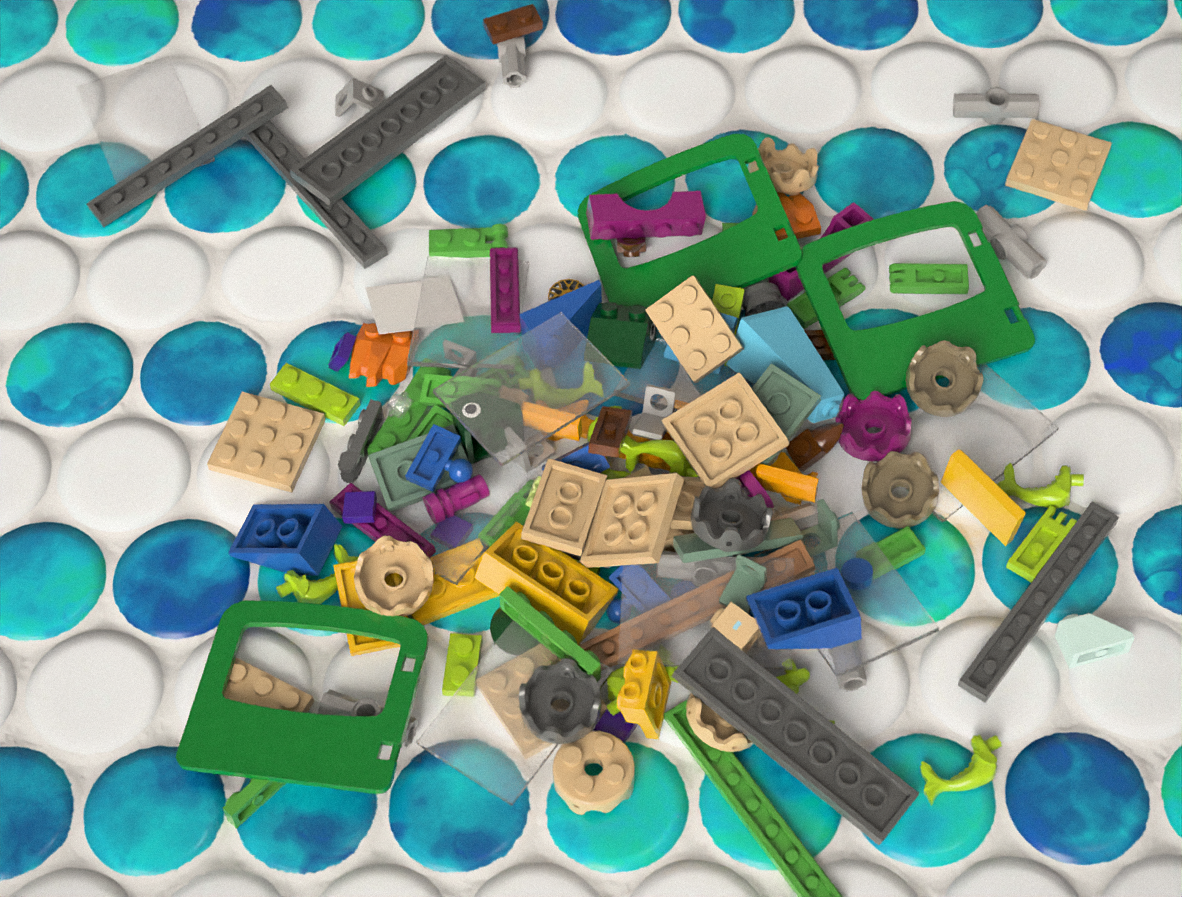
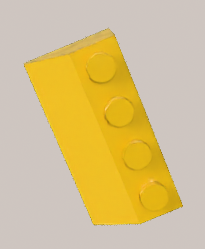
M515 522L484 552L474 578L498 594L507 586L516 593L522 592L530 600L532 607L538 612H546L552 618L554 625L561 631L566 630L571 633L579 645L594 629L619 589L561 550L521 539L524 526Z

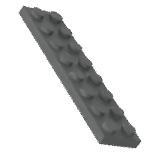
M445 55L290 169L291 178L327 205L332 206L485 90V81L448 55Z
M714 627L711 628L671 676L697 698H700L703 703L736 730L743 733L747 739L877 845L884 841L920 794Z

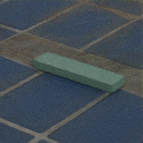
M792 518L770 521L768 533L764 541L757 547L749 550L724 552L701 540L696 533L673 536V546L682 562L688 563L786 547L800 539L802 541L803 534Z

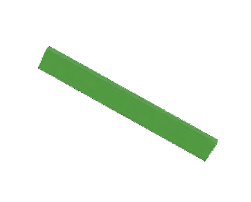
M688 699L664 713L665 721L798 897H843L734 753L715 749L703 742L694 733L686 716Z

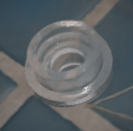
M403 391L401 394L396 392L387 404V408L390 409L388 416L391 418L395 416L399 420L404 417L413 403V399L408 397V392Z

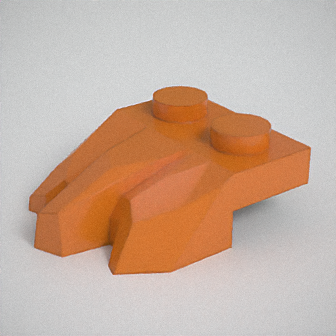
M777 192L797 239L821 234L819 219L814 206L801 193L787 197L784 193ZM757 204L755 205V208H754V210H753L752 216H753V215L757 212V210H758ZM784 228L775 231L778 241L788 238Z
M363 323L352 348L349 378L365 376L367 378L366 387L377 386L382 379H387L391 385L405 380L411 369V358L419 344V332L404 331L379 335L375 323Z

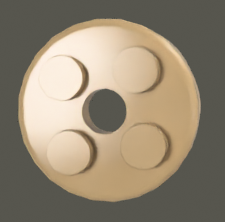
M767 137L761 142L758 150L776 192L794 196L814 186L819 170L815 148L808 149L804 154L793 143L783 150H776L775 143L771 138ZM755 161L748 164L749 173L759 170Z
M383 536L359 555L354 574L355 590L363 605L374 613L402 617L413 614L425 604L432 592L433 566L431 559L412 541L402 542L395 540L391 536ZM391 573H397L402 576L403 581L399 586L391 587L385 583V578Z
M692 693L689 695L686 704V716L692 730L703 742L715 749L727 752L742 751L754 744L743 733H740L703 703L700 698H697Z
M591 731L575 742L562 744L557 751L553 761L555 790L574 813L584 815L589 810L608 813L625 799L628 800L632 795L635 778L633 756L628 747L616 736L603 731ZM591 763H597L603 768L602 772L596 776L588 775L584 769Z

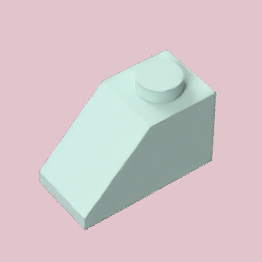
M1090 613L1080 616L1072 614L1064 617L1059 621L1055 633V638L1069 669L1128 653L1134 640L1132 632Z

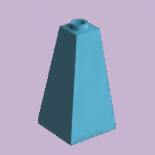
M786 306L742 317L736 337L744 347V350L728 360L727 365L735 372H740L744 378L755 384L772 363L821 395L820 403L807 418L809 421L816 423L836 417L844 392L791 309Z

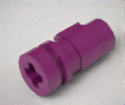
M478 474L465 482L451 485L448 489L443 490L440 488L436 490V494L432 492L423 496V502L433 523L438 524L444 521L446 516L451 518L455 515L454 512L466 509L479 503L480 500L489 497L490 492L484 478Z

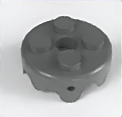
M732 478L717 489L706 486L699 497H694L690 517L691 526L701 540L724 552L745 551L757 547L766 538L773 508L766 507L761 494H757L754 497L745 495L742 490V483L738 479Z
M569 658L562 659L554 665L539 666L534 670L528 682L520 685L519 705L521 717L529 731L543 741L553 744L575 742L590 733L600 717L601 694L598 683L593 675L584 673L576 662ZM563 699L570 706L565 711H556L552 708V704L556 700Z

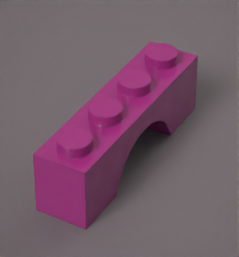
M701 191L673 192L666 205L649 211L630 207L622 201L618 194L589 195L586 210L590 239L691 237L702 235L706 220Z
M853 202L832 218L828 228L820 238L874 219ZM852 253L844 255L842 257H839L833 261L824 264L822 266L824 274L836 265H838ZM796 266L773 275L768 279V283L778 286L781 296L787 301L804 290Z

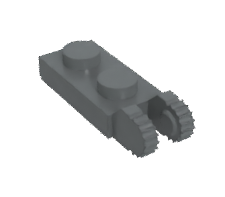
M371 399L367 409L361 411L357 432L352 434L348 441V451L340 455L338 467L341 470V479L346 483L357 481L356 479L368 458L367 448L384 422L383 409L379 401Z

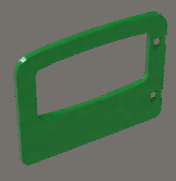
M736 133L709 141L635 171L590 194H618L622 201L625 202L645 191L690 172L729 159L737 160L757 204V212L737 225L666 256L629 268L621 267L611 239H590L586 216L589 195L584 198L577 211L578 219L609 302L624 306L641 305L648 308L692 275L697 278L710 299L713 300L716 284L745 288L800 264L803 259L802 250L756 143L751 137ZM755 161L759 170L749 173L746 164ZM784 228L788 238L778 241L775 231Z
M951 201L885 216L830 234L804 245L801 249L803 259L796 266L798 276L850 394H853L857 400H866L872 391H878L884 396L907 390L905 381L906 371L914 355L923 345L929 347L945 340L957 347H970L976 353V365L980 367L1028 352L1035 344V336L1027 319L1023 316L1019 302L993 247L986 238L983 226L974 210L965 203ZM953 227L958 231L984 286V292L943 309L900 322L856 331L848 327L822 269L824 264L863 248L911 234ZM976 233L982 245L974 247L969 234ZM1012 309L1018 322L1011 324L1005 311ZM938 375L935 377V380L945 378V376Z
M254 600L240 601L231 605L225 610L219 621L176 753V760L179 766L188 771L371 794L387 792L393 783L399 752L403 745L420 681L422 665L429 646V637L425 627L417 620L397 615L385 616L369 610L333 605ZM250 627L302 628L354 634L399 644L400 651L382 713L377 716L324 715L268 708L225 698L224 693L244 632ZM406 658L416 659L413 672L403 671ZM383 745L393 746L389 760L379 759Z

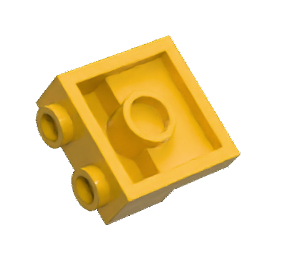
M633 649L631 656L624 666L625 684L618 693L617 707L621 710L626 722L638 723L641 726L646 738L659 739L672 682L657 651Z

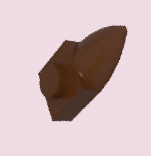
M646 237L636 239L617 238V253H623L624 257H639L640 252H646Z
M828 423L812 431L807 428L789 442L790 445L785 448L798 469L804 472L828 454L838 442L844 424Z

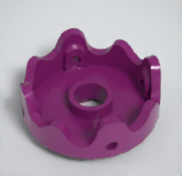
M872 391L866 400H857L853 394H849L845 397L841 411L835 419L836 423L844 424L842 434L838 440L840 446L852 457L863 461H880L889 452L893 451L901 453L907 447L912 435V418H910L906 402L900 394L889 398L878 391ZM872 427L881 429L878 433H870L867 430Z

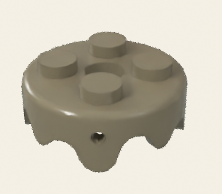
M944 340L929 347L923 345L919 348L908 366L905 381L911 399L919 408L934 416L950 417L961 414L970 408L979 396L984 376L977 368L976 353L972 348L957 347ZM938 375L947 377L950 381V386H939L935 377Z
M895 451L889 452L879 462L873 463L870 461L866 465L861 486L862 500L867 512L880 524L898 529L905 528L906 526L912 527L920 524L933 513L939 497L938 476L931 470L924 455L919 452H913L912 454H901ZM897 487H904L909 493L904 498H897L892 495V491Z

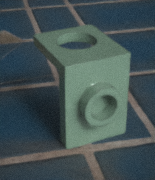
M824 499L817 501L818 524L801 531L803 540L808 536H815L820 539V544L816 547L810 548L805 546L810 557L838 546L837 530L840 529L838 517L830 510Z
M738 554L736 557V570L719 598V603L727 607L730 602H733L749 614L751 609L746 596L762 591L767 582V568Z

